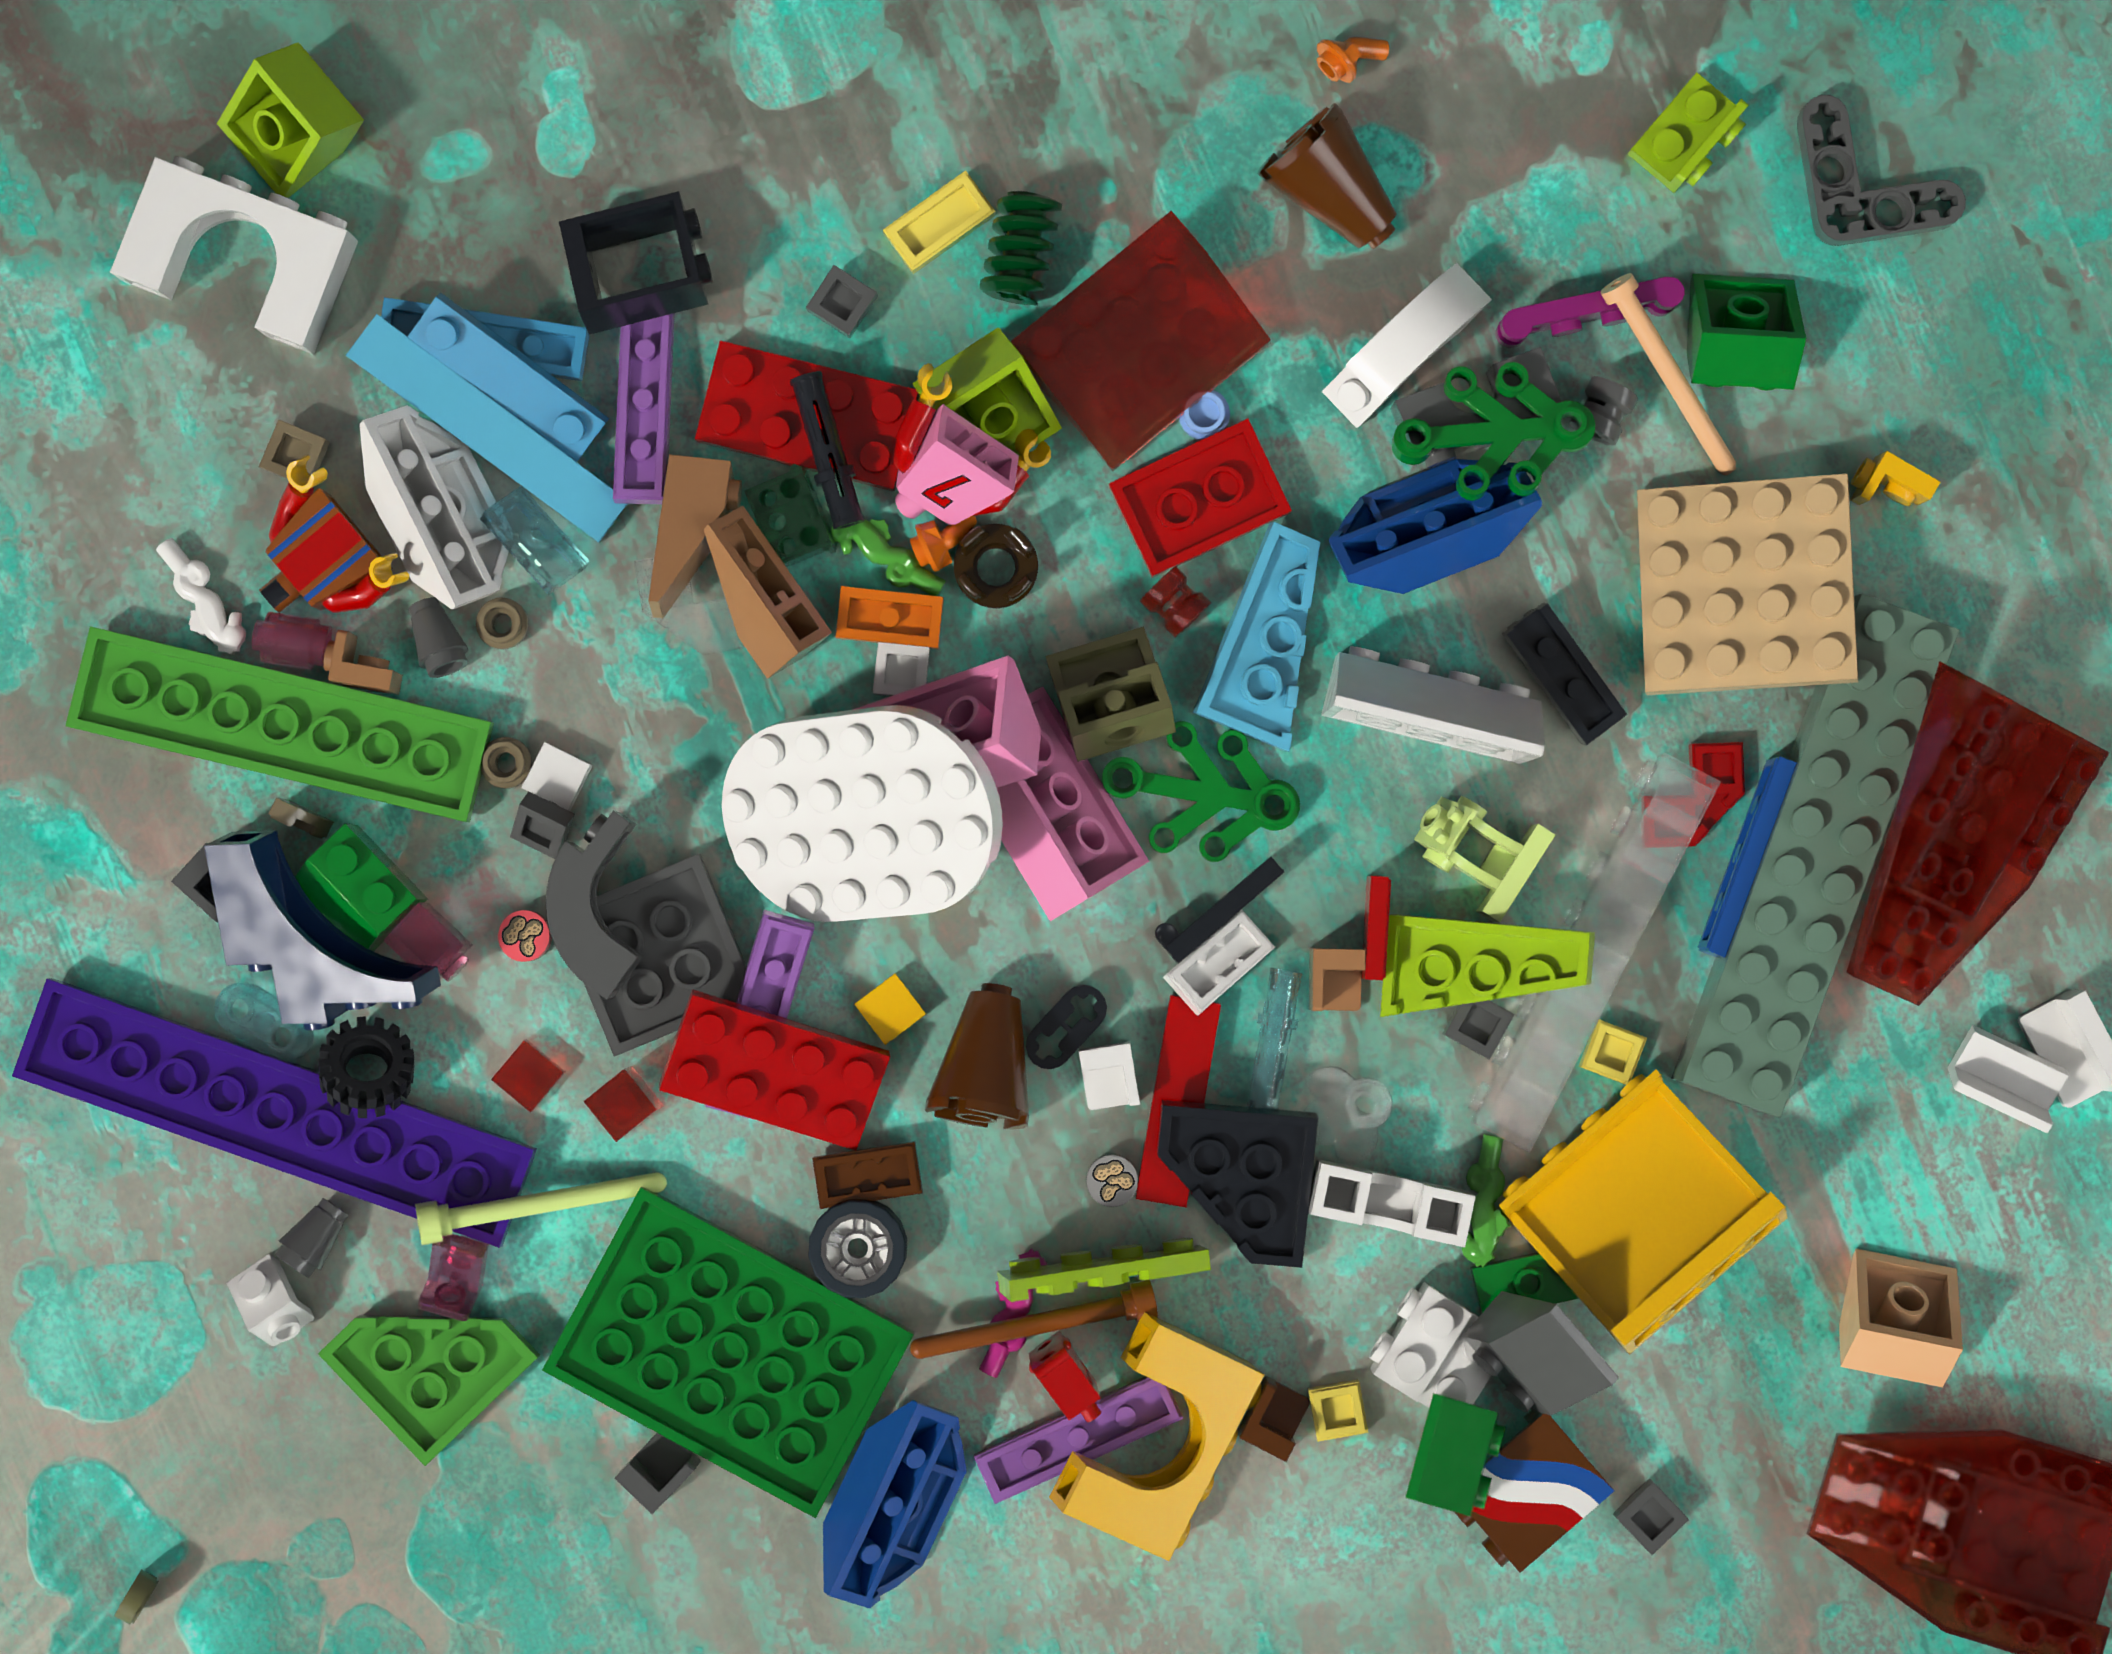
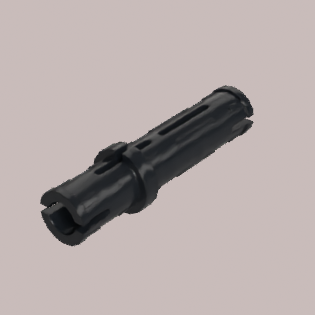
M821 371L797 376L791 379L790 383L795 392L804 429L818 474L814 475L817 487L822 486L833 522V530H839L860 524L865 521V518L861 513L852 477L856 476L854 466L847 464L836 421L822 380L823 375ZM813 405H815V407H816V411H817V414H818V417H819V421H820V424H821V428H822V431H823V434H824V438H825L826 444L824 443L823 436H822V433H821V429H820V426H819V423H818V419H817V416H816V412H815V409H814V406H813ZM829 457L831 458L833 468L831 467ZM836 481H837V483H838V486H839V489H840V492H841V496H840V494H839Z

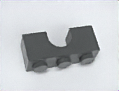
M1541 347L1492 364L1486 372L1493 398L1520 419L1539 417L1516 397L1507 398L1497 391L1495 379L1501 366L1506 363L1516 362L1523 365L1528 372V381L1556 403L1562 402ZM1505 374L1503 376L1504 382L1509 386L1514 387L1521 384L1520 379L1514 374ZM1444 383L1395 400L1390 408L1397 427L1401 422L1412 418L1421 419L1431 427L1487 422L1477 413H1466L1458 409L1446 396ZM1410 431L1406 433V439L1410 443L1421 444L1424 442V438L1419 432ZM1492 444L1476 445L1474 447L1477 451L1490 447ZM1460 447L1433 449L1429 458L1425 461L1427 468H1432L1455 459L1457 456L1454 450Z

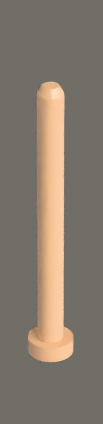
M1632 273L1615 279L1605 286L1600 294L1607 305L1616 303L1716 470L1724 476L1731 474L1736 470V461L1636 297L1634 291L1638 288L1639 284Z

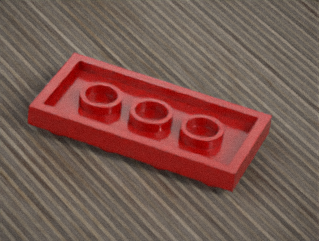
M720 340L695 435L696 442L818 472L790 380L803 374L821 371L847 464H852L856 476L852 477V481L895 492L898 469L893 463L896 437L912 400L918 401L919 394L916 389ZM813 405V406H814V409H815V412H816L817 419H818V423H819V426H820V429H821V433H822V436H823V440H824V443L826 444V441H825V438H824V434H823V431H822V428H821V424H820V421H819V417H818V414H817V411H816V407H815V405ZM829 457L831 467L833 468L831 458Z
M692 989L659 1083V1091L856 1151L891 1056L889 1050Z

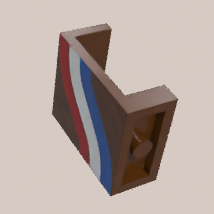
M1531 1410L1523 1417L1529 1424L1501 1447L1498 1457L1491 1456L1487 1459L1483 1476L1492 1478L1485 1508L1474 1507L1472 1516L1455 1512L1467 1527L1476 1521L1488 1537L1482 1542V1545L1501 1567L1510 1561L1519 1573L1614 1492V1489L1550 1415Z

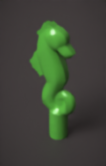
M871 519L870 522L865 520L860 524L839 530H833L832 526V538L835 542L840 543L844 555L852 552L853 540L863 555L873 564L888 565L886 578L892 585L900 588L913 585L929 595H940L946 580L921 567L913 550L906 547L890 546L887 541L891 540V536L885 520L877 521Z
M1483 1134L1478 1163L1473 1164L1468 1169L1466 1175L1468 1187L1478 1194L1475 1197L1471 1216L1474 1236L1468 1231L1466 1245L1462 1247V1253L1467 1260L1473 1262L1477 1267H1484L1496 1258L1494 1252L1499 1238L1511 1227L1509 1219L1501 1209L1496 1210L1494 1204L1502 1195L1505 1187V1175L1499 1168L1504 1138L1489 1134Z

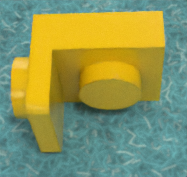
M1885 451L1873 460L1867 457L1861 463L1851 480V485L1857 488L1850 501L1857 505L1868 502L1879 484L1885 486L1883 493L1893 501L1904 506H1911L1912 502L1920 505L1931 500L1941 482L1889 451Z

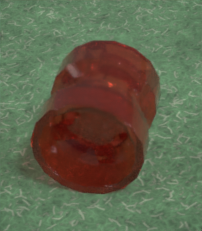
M1177 566L1164 575L1139 601L1150 613H1158L1164 619V628L1174 638L1178 637L1212 604L1202 592H1194L1187 585V576ZM1181 591L1183 594L1166 609L1165 606Z

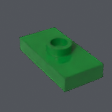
M1538 1252L1491 1262L1484 1267H1470L1480 1314L1485 1311L1501 1291L1554 1304L1579 1299Z

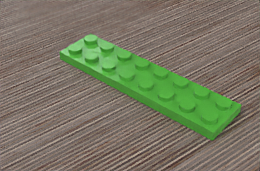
M90 626L65 726L470 823L482 775L483 756L490 742L494 723Z

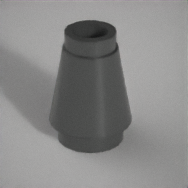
M435 597L425 598L412 604L408 610L411 615L419 666L426 669L431 678L444 677L464 668L468 663L465 656L468 647L444 609L440 606L438 599Z
M322 1198L317 1206L315 1205L278 1240L282 1245L275 1255L309 1278L316 1268L322 1269L348 1215L325 1198Z

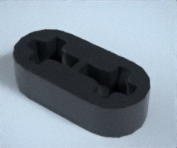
M1082 984L1074 986L1062 996L1031 1030L1027 1037V1055L1033 1064L1044 1069L1058 1068L1078 1050L1100 1026L1106 1016L1107 1005L1101 992L1093 986ZM1091 994L1097 1000L1093 1005V1009L1097 1013L1096 1017L1091 1021L1086 1017H1082L1071 1028L1065 1022L1075 1009L1070 1002L1075 995L1084 999ZM1062 1026L1068 1032L1058 1044L1062 1054L1058 1058L1050 1054L1044 1059L1040 1058L1036 1054L1040 1047L1039 1043L1035 1040L1036 1037L1041 1033L1050 1037Z

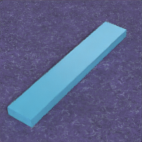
M378 314L374 316L346 354L348 358L598 543H600L628 505L615 503L611 487L417 345Z

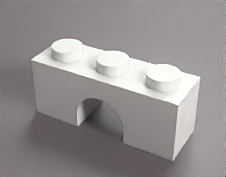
M1317 1159L1311 1184L1308 1212L1315 1216L1357 1225L1369 1224L1411 1234L1414 1237L1465 1247L1476 1196L1466 1190Z

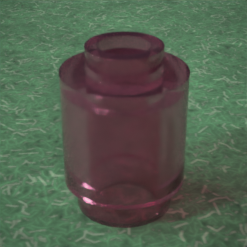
M269 611L264 621L257 620L252 635V650L260 651V660L264 663L312 670L314 665L324 667V654L329 640H332V627L321 625L319 619Z

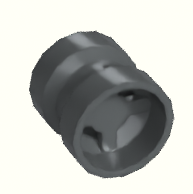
M1593 376L1585 390L1587 399L1584 403V406L1591 411L1595 419L1596 427L1592 440L1614 446L1622 433L1620 423L1624 415L1632 413L1638 397L1632 391L1614 381ZM1571 419L1569 422L1570 426L1574 430H1578L1577 422Z

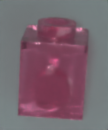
M455 1234L442 1236L443 1242L432 1244L428 1280L419 1297L418 1308L459 1321H467L483 1286L489 1244Z

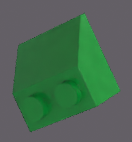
M1692 273L1686 353L1691 383L1704 384L1709 387H1722L1724 385L1755 387L1765 391L1774 389L1794 390L1806 343V334L1795 281L1792 279Z
M345 823L306 860L295 876L306 896L336 928L372 951H375L428 900L358 825Z
M1433 1393L1405 1498L1467 1516H1472L1474 1507L1484 1509L1492 1478L1483 1476L1488 1455L1498 1457L1506 1429L1505 1426L1497 1424L1499 1414Z

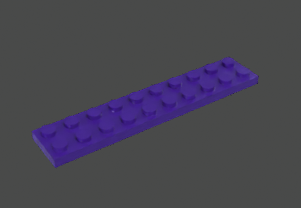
M54 978L46 979L12 1077L416 1219L415 1204L436 1200L437 1205L448 1204L450 1209L521 1196L537 1150L535 1147L401 1101V1105L394 1111L389 1104L385 1105V1115L376 1117L375 1109H367V1119L358 1118L357 1108H352L348 1116L340 1112V1102L333 1107L327 1101V1092L322 1093L319 1072ZM512 1219L452 1229V1231L500 1248L504 1244Z

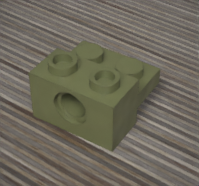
M1144 626L1045 656L1077 762L1176 732L1172 705L1158 663L1155 662Z

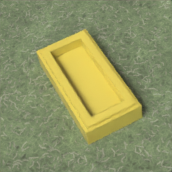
M965 170L884 228L883 233L911 272L915 274L996 215V211Z

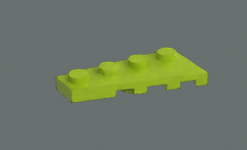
M1389 914L1386 978H1383L1380 1017L1590 985L1592 982L1595 932Z

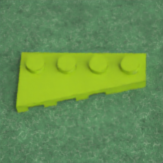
M1178 1238L1163 1241V1250L1143 1252L1141 1244L1111 1248V1257L1092 1259L1091 1251H1077L1061 1254V1263L1041 1266L1040 1258L1038 1257L1009 1261L1010 1270L997 1271L999 1292L1009 1301L1015 1302L1029 1299L1028 1289L1036 1288V1293L1059 1295L1074 1292V1289L1078 1288L1077 1283L1087 1282L1089 1287H1109L1129 1282V1276L1139 1275L1140 1280H1152L1211 1270L1209 1249L1201 1245L1194 1246L1193 1238Z

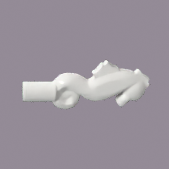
M173 538L162 542L156 548V551L174 572L173 586L176 592L183 599L195 603L196 610L190 611L191 618L188 623L190 630L198 632L203 636L206 635L209 640L218 646V651L227 652L231 655H235L236 651L240 652V647L246 637V629L241 626L242 613L232 612L227 622L224 604L219 595L205 588L210 579L208 566L200 560H190Z

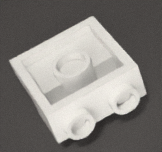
M1426 1282L1422 1284L1419 1291L1412 1287L1397 1309L1396 1314L1402 1318L1391 1335L1384 1331L1369 1354V1358L1374 1361L1370 1367L1371 1372L1428 1408L1430 1407L1433 1393L1473 1405L1491 1377L1474 1361L1472 1355L1475 1350L1462 1337L1479 1316Z

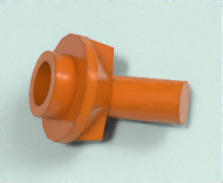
M1350 37L1345 41L1323 39L1317 44L1319 55L1317 64L1330 80L1337 82L1340 79L1343 82L1350 83L1356 78V61L1359 58L1385 61L1389 54V43L1387 40Z
M970 516L956 525L948 524L942 531L939 530L934 520L915 525L917 536L910 538V543L920 566L923 567L930 564L936 573L951 564L952 558L949 550L955 547L977 524L976 517Z

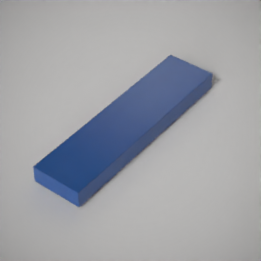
M1781 756L1766 760L1698 944V951L1714 957H1726L1797 762Z

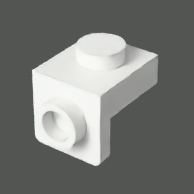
M270 1254L226 1283L247 1330L271 1346H276L281 1342L294 1338L301 1328L314 1320L311 1309L297 1300L279 1260Z

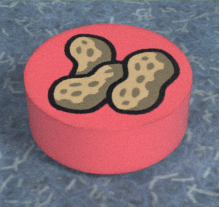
M520 910L511 913L503 920L498 931V941L503 952L511 959L520 962L534 961L542 957L548 951L552 942L548 921L535 911Z

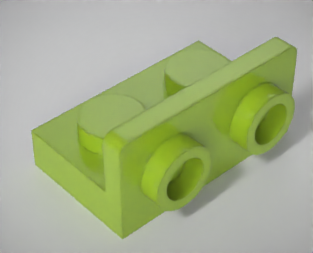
M1696 72L1631 148L1628 155L1673 193L1676 192L1684 181L1693 187L1713 164L1706 155L1716 143L1719 142L1726 148L1744 128L1746 123L1739 116L1749 104L1740 99L1735 105Z

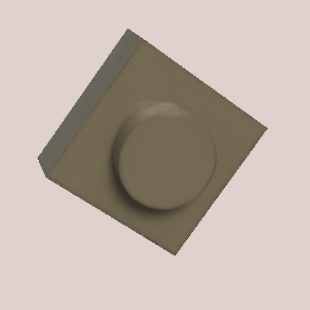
M278 419L258 467L287 479L286 471L288 465L305 455H309L310 459L306 463V469L311 476L313 472L319 470L330 441Z

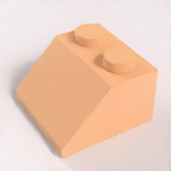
M1855 1249L1839 1323L1841 1367L1943 1387L1963 1351L1957 1269Z

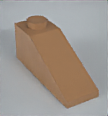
M669 454L648 599L653 618L665 617L711 552L703 529L713 521L730 513V510L740 507L742 481L734 479L731 461Z
M744 506L713 521L703 529L737 636L767 679L802 659L832 633Z

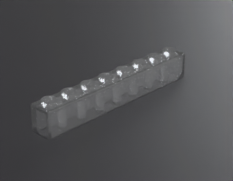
M1666 753L1659 755L1656 762L1650 759L1646 760L1634 783V787L1641 791L1633 807L1630 808L1623 805L1611 827L1610 833L1617 836L1608 854L1602 851L1598 853L1586 876L1587 879L1594 883L1585 900L1578 897L1574 899L1562 923L1569 927V930L1595 932L1592 982L1590 985L1526 994L1515 1014V1017L1521 1019L1522 1022L1514 1038L1505 1035L1491 1061L1499 1067L1490 1085L1481 1081L1469 1103L1468 1109L1475 1112L1471 1119L1473 1124L1529 1153L1531 1152L1721 783L1720 780Z

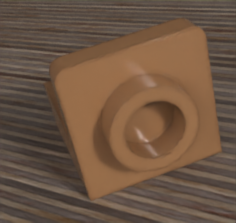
M337 630L335 641L329 640L324 654L323 665L324 670L329 671L328 680L342 686L399 695L403 675L389 670L390 661L359 655L358 663L354 664L358 637L349 631Z

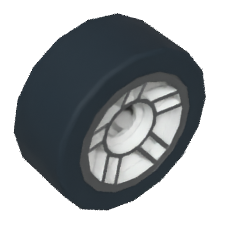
M848 1200L832 1206L819 1217L809 1237L808 1257L815 1276L828 1290L846 1298H867L883 1292L897 1279L907 1258L908 1238L901 1220L888 1206L878 1201ZM861 1238L867 1243L868 1251L864 1257L849 1254L848 1248L852 1239Z

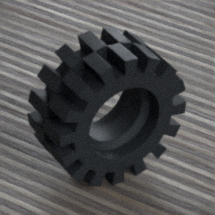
M366 1016L357 1017V1027L352 1028L349 1021L346 1020L340 1023V1034L332 1029L326 1035L327 1044L322 1043L319 1050V1078L322 1093L327 1092V1101L333 1107L340 1102L341 1113L349 1116L352 1108H357L358 1118L367 1119V1109H375L376 1117L385 1115V1105L389 1104L394 1111L401 1105V1096L407 1099L411 1092V1083L413 1084L414 1050L410 1049V1039L406 1034L400 1037V1027L392 1023L386 1030L384 1029V1019L375 1017L373 1026L366 1025ZM373 1054L381 1057L386 1062L387 1070L382 1077L376 1080L360 1081L348 1074L346 1065L354 1056Z

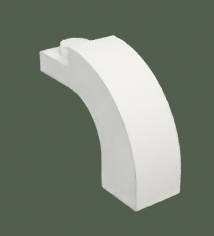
M1458 263L1454 264L1387 323L1346 364V367L1322 392L1356 428H1359L1428 359L1459 334L1492 299Z

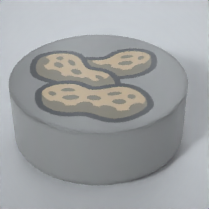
M1103 1155L1096 1159L1088 1169L1086 1177L1087 1188L1092 1198L1099 1204L1107 1207L1121 1206L1127 1203L1137 1190L1138 1176L1136 1169L1128 1159L1121 1155Z

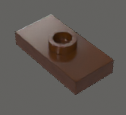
M915 1141L814 1156L812 1158L820 1209L831 1208L848 1200L877 1201L923 1193Z

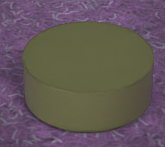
M141 1569L114 1617L129 1625L131 1623L134 1624L159 1582L157 1577Z

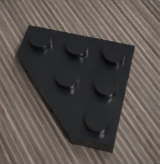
M1162 1100L1157 1141L1158 1157L1171 1171L1173 1170L1190 1190L1191 1195L1215 1223L1220 1225L1236 1243L1237 1248L1251 1264L1302 1268L1319 1119L1317 1113Z

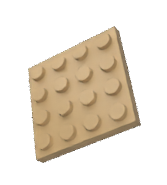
M1848 473L1637 490L1645 693L1647 695L1858 682Z

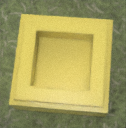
M1596 1019L1578 1067L1627 1085L1632 1080L1647 1037Z
M1358 1379L1307 1388L1315 1435L1318 1442L1369 1433Z

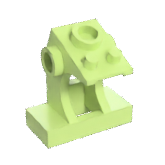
M1460 796L1459 800L1454 802L1441 797L1437 804L1431 806L1422 817L1421 829L1414 838L1416 842L1427 849L1422 857L1449 873L1452 867H1455L1488 888L1489 892L1476 912L1492 922H1501L1554 839L1555 834L1540 824H1534L1529 827L1520 843L1485 823L1483 818L1487 811L1468 798ZM1469 828L1494 844L1480 868L1455 852Z

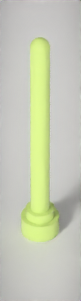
M655 1172L450 1209L448 1204L437 1205L436 1200L415 1204L421 1245L443 1242L442 1236L452 1235V1229L632 1198L636 1196L640 1187L660 1193L666 1188L667 1179L662 1173Z

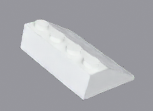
M1350 646L1348 654L1339 652L1335 656L1321 716L1517 764L1531 761L1543 755L1545 742L1542 701L1530 699V690L1527 688L1500 683L1499 690L1479 686L1480 677L1458 671H1450L1449 678L1428 674L1430 665L1409 659H1400L1399 665L1395 666L1379 662L1380 653L1360 647Z

